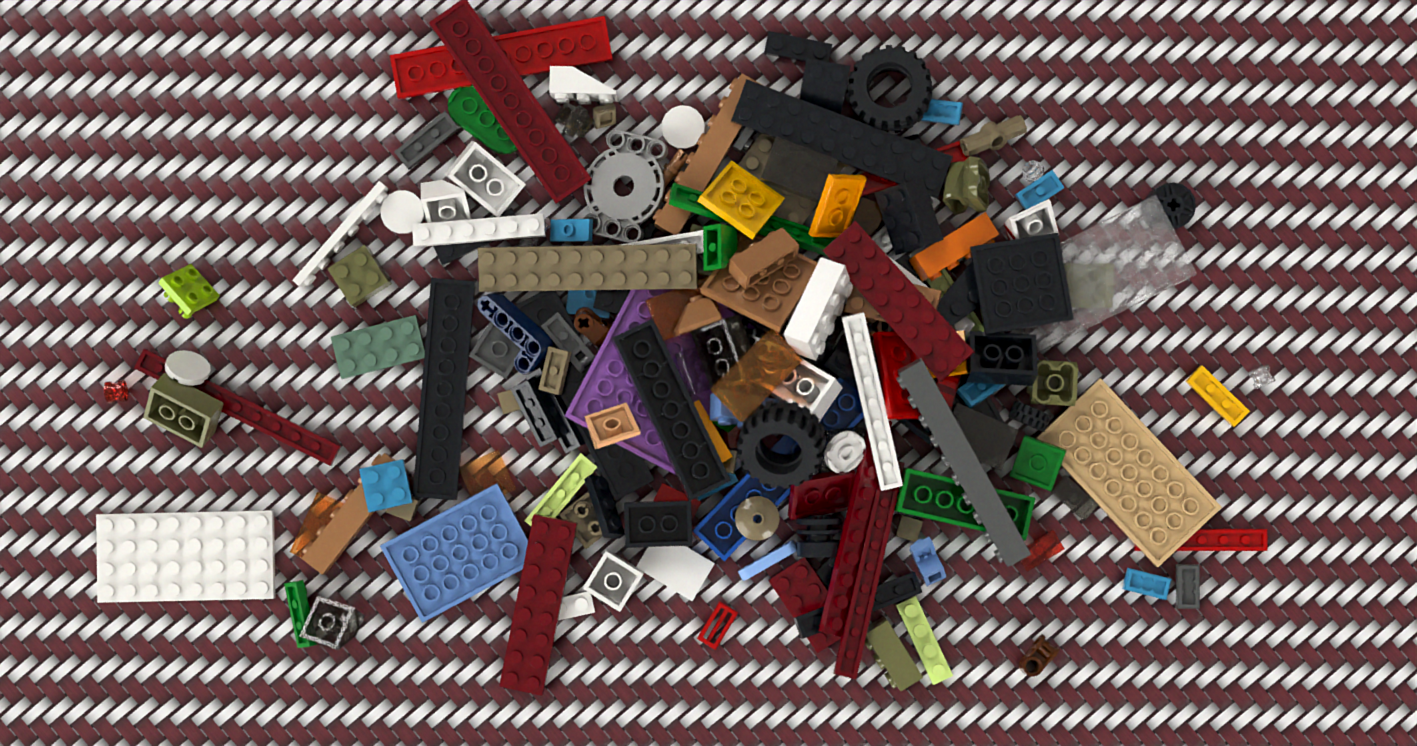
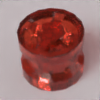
M119 380L117 383L111 381L104 383V396L107 403H114L115 400L121 402L128 400V387L125 380Z

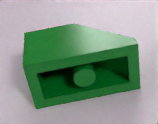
M725 224L703 226L704 271L724 269L737 251V229Z

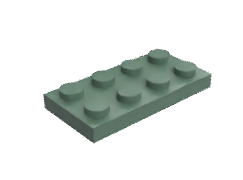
M417 315L331 336L341 379L424 359L425 346Z

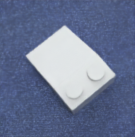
M474 141L469 143L444 174L496 217L501 216L526 185Z

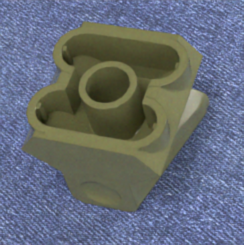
M969 156L965 161L951 162L949 165L943 202L955 215L964 213L968 207H971L978 213L987 211L989 206L988 188L990 186L989 169L980 158Z
M1037 360L1038 376L1033 386H1027V393L1030 394V403L1075 406L1078 383L1077 362Z

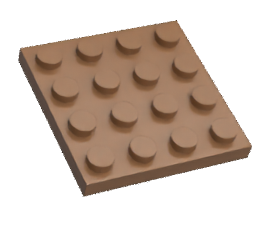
M740 231L737 236V251L735 253H741L753 242H759L765 237L757 234L752 240ZM798 253L796 259L745 290L729 273V261L724 269L713 270L702 286L701 294L780 332L798 305L818 262Z

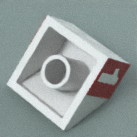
M1049 199L1009 217L1004 223L1008 240L1052 233L1059 234Z

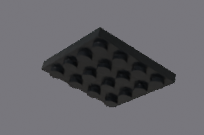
M1058 233L969 248L985 334L1074 320Z

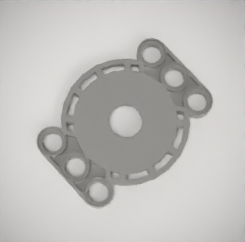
M612 130L606 137L607 145L611 149L600 154L587 171L590 177L592 172H595L591 185H589V182L584 185L585 200L592 213L587 214L583 219L596 218L598 220V226L593 229L592 235L623 243L642 241L644 232L639 224L653 216L664 197L665 179L658 161L664 160L667 157L668 147L659 139L621 130ZM616 135H621V144L618 146H613V137ZM635 140H641L643 143L642 148L638 151L632 149V144ZM655 145H662V153L654 156L652 154L653 147ZM606 157V160H604V161L599 165V167L596 168L597 164H598L603 158ZM657 171L660 175V183L656 174ZM628 176L633 180L634 189L628 196H618L614 189L615 183L620 177ZM589 190L591 191L594 202L592 203L589 198ZM616 223L618 231L616 234L610 235L608 227L610 224ZM633 228L637 229L639 232L638 237L630 240L628 232Z

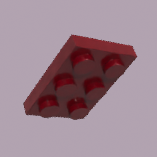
M851 470L846 473L843 471L835 473L833 471L814 474L813 478L805 482L803 480L802 485L797 487L794 484L791 485L788 506L789 518L793 520L808 515H823L847 511L854 485L855 471Z

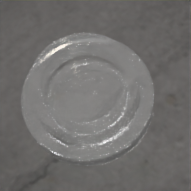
M1034 160L1027 162L1022 169L1023 177L1029 182L1038 180L1044 173V166Z

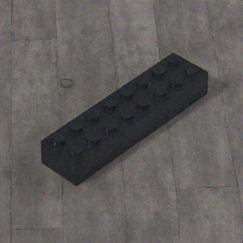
M654 319L613 337L611 341L688 501L730 482L728 473Z

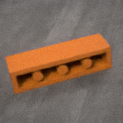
M984 212L945 236L944 240L936 242L909 259V262L922 282L928 278L932 282L942 275L940 271L947 267L948 270H951L959 265L958 260L965 257L966 260L971 257L970 247L994 243L993 238L999 235L987 213Z

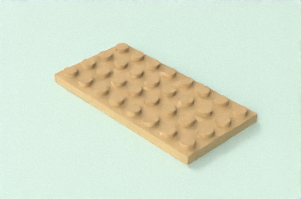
M1101 378L1076 400L1075 406H1069L1046 427L1045 432H1041L1036 437V439L1066 449L1061 466L1156 567H1159L1222 508Z

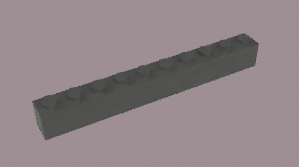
M922 358L897 370L900 375L896 378L902 389H908L911 396L907 398L913 409L918 407L922 414L918 417L924 429L929 427L932 435L929 437L935 448L940 446L943 452L940 455L946 467L951 466L954 473L951 474V477L956 486L962 485L965 491L962 493V496L967 505L972 504L976 510L972 514L978 525L983 523L986 531L983 533L989 544L994 542L997 548L994 553L999 562H1005L1006 566L1009 567L1030 556L1031 553Z

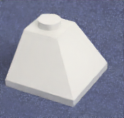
M444 180L421 183V202L427 223L472 219L464 189Z

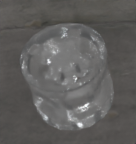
M1269 364L1248 372L1249 377L1254 380L1253 386L1255 389L1276 381L1275 377L1269 372Z

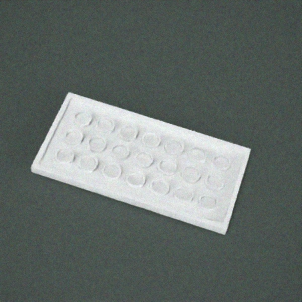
M274 510L96 514L97 603L275 598Z

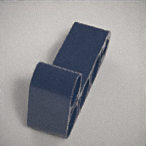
M494 292L480 297L477 303L479 311L520 348L514 360L515 369L521 374H526L540 368L546 359L548 346L553 347L552 339L502 293Z

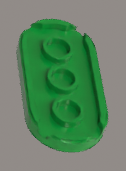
M473 85L453 90L448 99V112L457 125L498 154H511L518 150Z

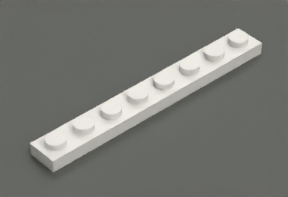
M861 312L841 317L880 489L883 491L903 486L865 314Z

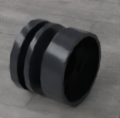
M1175 182L1165 183L1150 191L1143 199L1141 206L1142 218L1146 225L1155 231H1173L1189 223L1194 216L1196 209L1195 197L1191 190L1183 184ZM1171 202L1175 209L1171 210V207H1167V204Z
M823 514L808 515L796 519V524L806 525L804 529H796V533L806 535L805 540L796 542L797 557L820 558L837 556L840 540L833 539V535L842 533V529L832 528V525L842 524V518Z

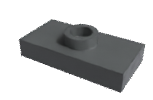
M1176 564L1177 609H1200L1199 564Z

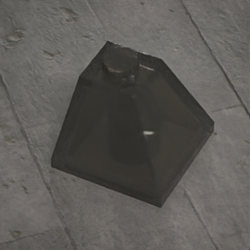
M317 595L299 637L339 650L357 635L365 615L354 607Z

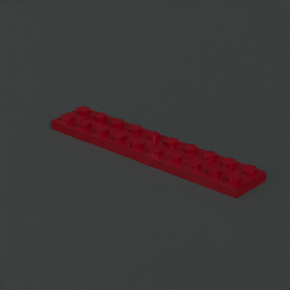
M460 0L429 22L556 204L592 180L467 0Z

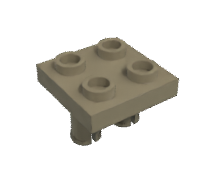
M589 492L559 514L563 520L578 523L575 536L585 549L603 536Z

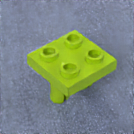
M192 264L162 277L158 282L165 290L164 297L167 298L169 296L167 299L169 302H176L180 307L178 310L179 314L183 313L182 317L189 319L194 312L217 301L220 297Z

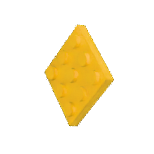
M731 160L702 193L698 202L753 240L782 204L785 197Z

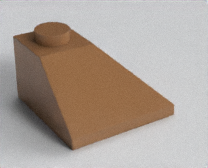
M702 294L690 298L691 303L685 306L672 333L674 338L712 325L722 319L711 298H703Z

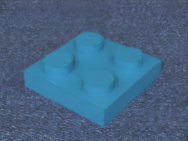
M404 459L359 469L368 512L413 503Z

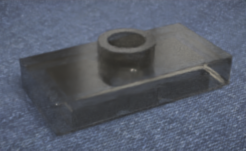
M1066 475L1050 491L1082 521H1085L1098 506L1089 495Z

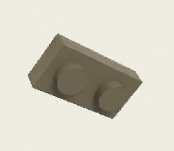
M548 346L539 390L562 395L571 357L570 351Z

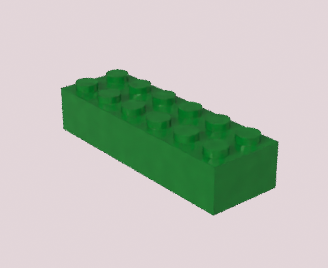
M904 467L901 478L903 486L899 487L895 511L986 531L983 523L978 525L972 513L976 510L973 505L970 504L968 506L962 496V493L965 492L962 485L956 486L953 478ZM994 488L1022 539L1026 541L1036 498Z

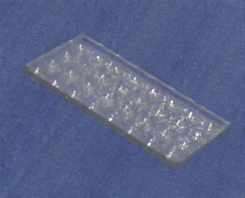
M1156 195L1060 243L1074 320L1024 328L1022 331L1024 334L1036 335L1037 353L1197 275Z

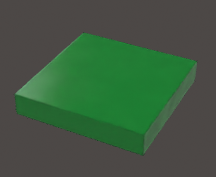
M1024 435L1010 477L1052 491L1066 449Z

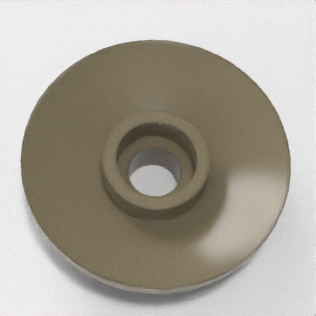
M753 496L745 499L738 506L735 514V523L737 529L744 537L760 541L769 538L778 528L779 512L775 504L769 499L762 496ZM757 514L762 517L759 523L753 521V517Z

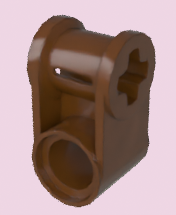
M588 307L579 308L575 313V328L587 337L592 344L600 348L612 325ZM588 318V321H586V320H584L583 322L580 321V319Z
M1041 634L1020 659V670L1028 676H1038L1048 663L1056 657L1060 648L1054 647ZM1034 660L1035 668L1029 672L1026 669V664L1028 661Z

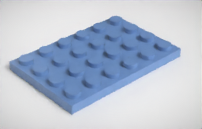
M497 482L381 544L380 547L423 623L522 570L529 539Z

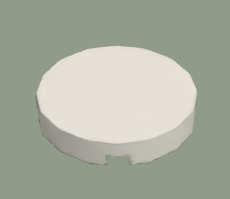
M680 105L670 109L665 114L662 120L661 131L664 139L670 146L676 149H688L697 145L699 137L704 133L705 124L701 114L696 109Z
M406 190L395 191L389 194L381 206V218L384 225L398 234L411 233L412 224L422 223L425 217L421 200L414 193Z
M175 351L168 356L165 363L167 375L171 379L174 377L182 385H200L204 383V380L208 379L211 371L208 361L203 356L192 351Z
M844 431L834 436L824 451L826 465L835 473L842 471L846 473L853 470L863 459L864 454L862 453L864 449L866 450L864 439L854 431Z

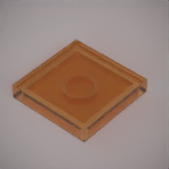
M499 449L460 466V473L470 496L481 492L497 482L504 495L516 490Z

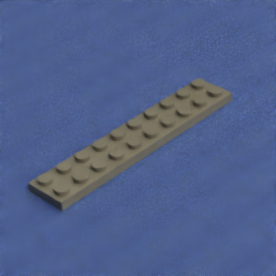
M697 243L478 248L479 292L698 288Z

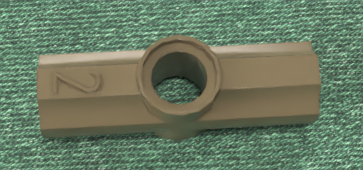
M1021 115L999 124L992 121L981 127L979 132L960 139L962 152L967 157L988 148L994 151L999 150L1005 146L1008 140L1027 133V126Z

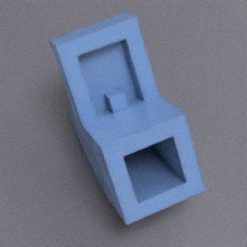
M930 537L919 539L910 545L911 556L926 586L946 578L944 567L936 554Z

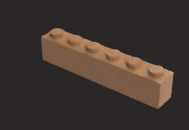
M384 453L382 456L378 454L371 465L374 466L396 460L387 453ZM361 477L357 481L360 484L355 491L351 489L344 497L346 501L341 508L337 507L330 515L332 520L327 526L323 524L317 531L316 535L318 538L314 543L309 542L302 551L304 555L301 559L322 575L329 571L374 513L368 512Z

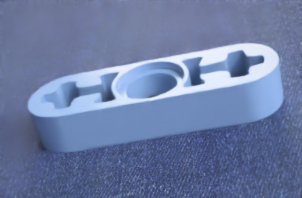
M791 540L738 570L740 577L745 581L796 552V544Z

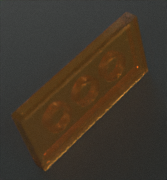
M770 328L710 390L740 422H743L803 359L777 331Z

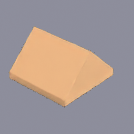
M627 402L584 416L595 449L641 434Z

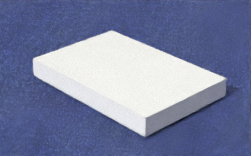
M687 546L648 547L636 568L693 601L715 563Z

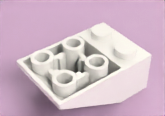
M550 66L549 93L552 99L556 100V103L569 104V101H578V104L587 105L591 104V101H600V104L606 105L618 102L616 90L572 66Z

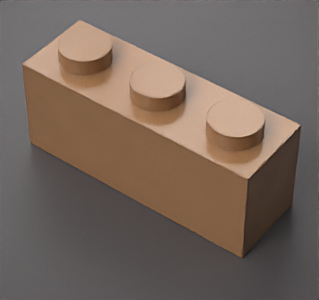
M783 227L777 231H772L759 242H753L741 253H735L730 259L729 273L746 290L796 259L799 244Z

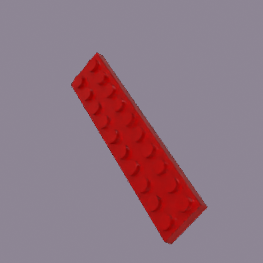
M605 16L492 36L520 77L550 72V66L578 67L613 60ZM445 45L390 55L398 99L448 91L459 87H470L472 85Z

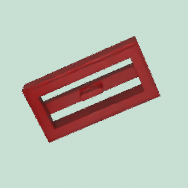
M719 601L697 639L716 650L738 612ZM720 608H723V613L719 617L718 621L716 622L712 631L708 635L707 639H705L703 636L705 635L709 626L713 622ZM727 613H731L732 615L713 644L710 642Z

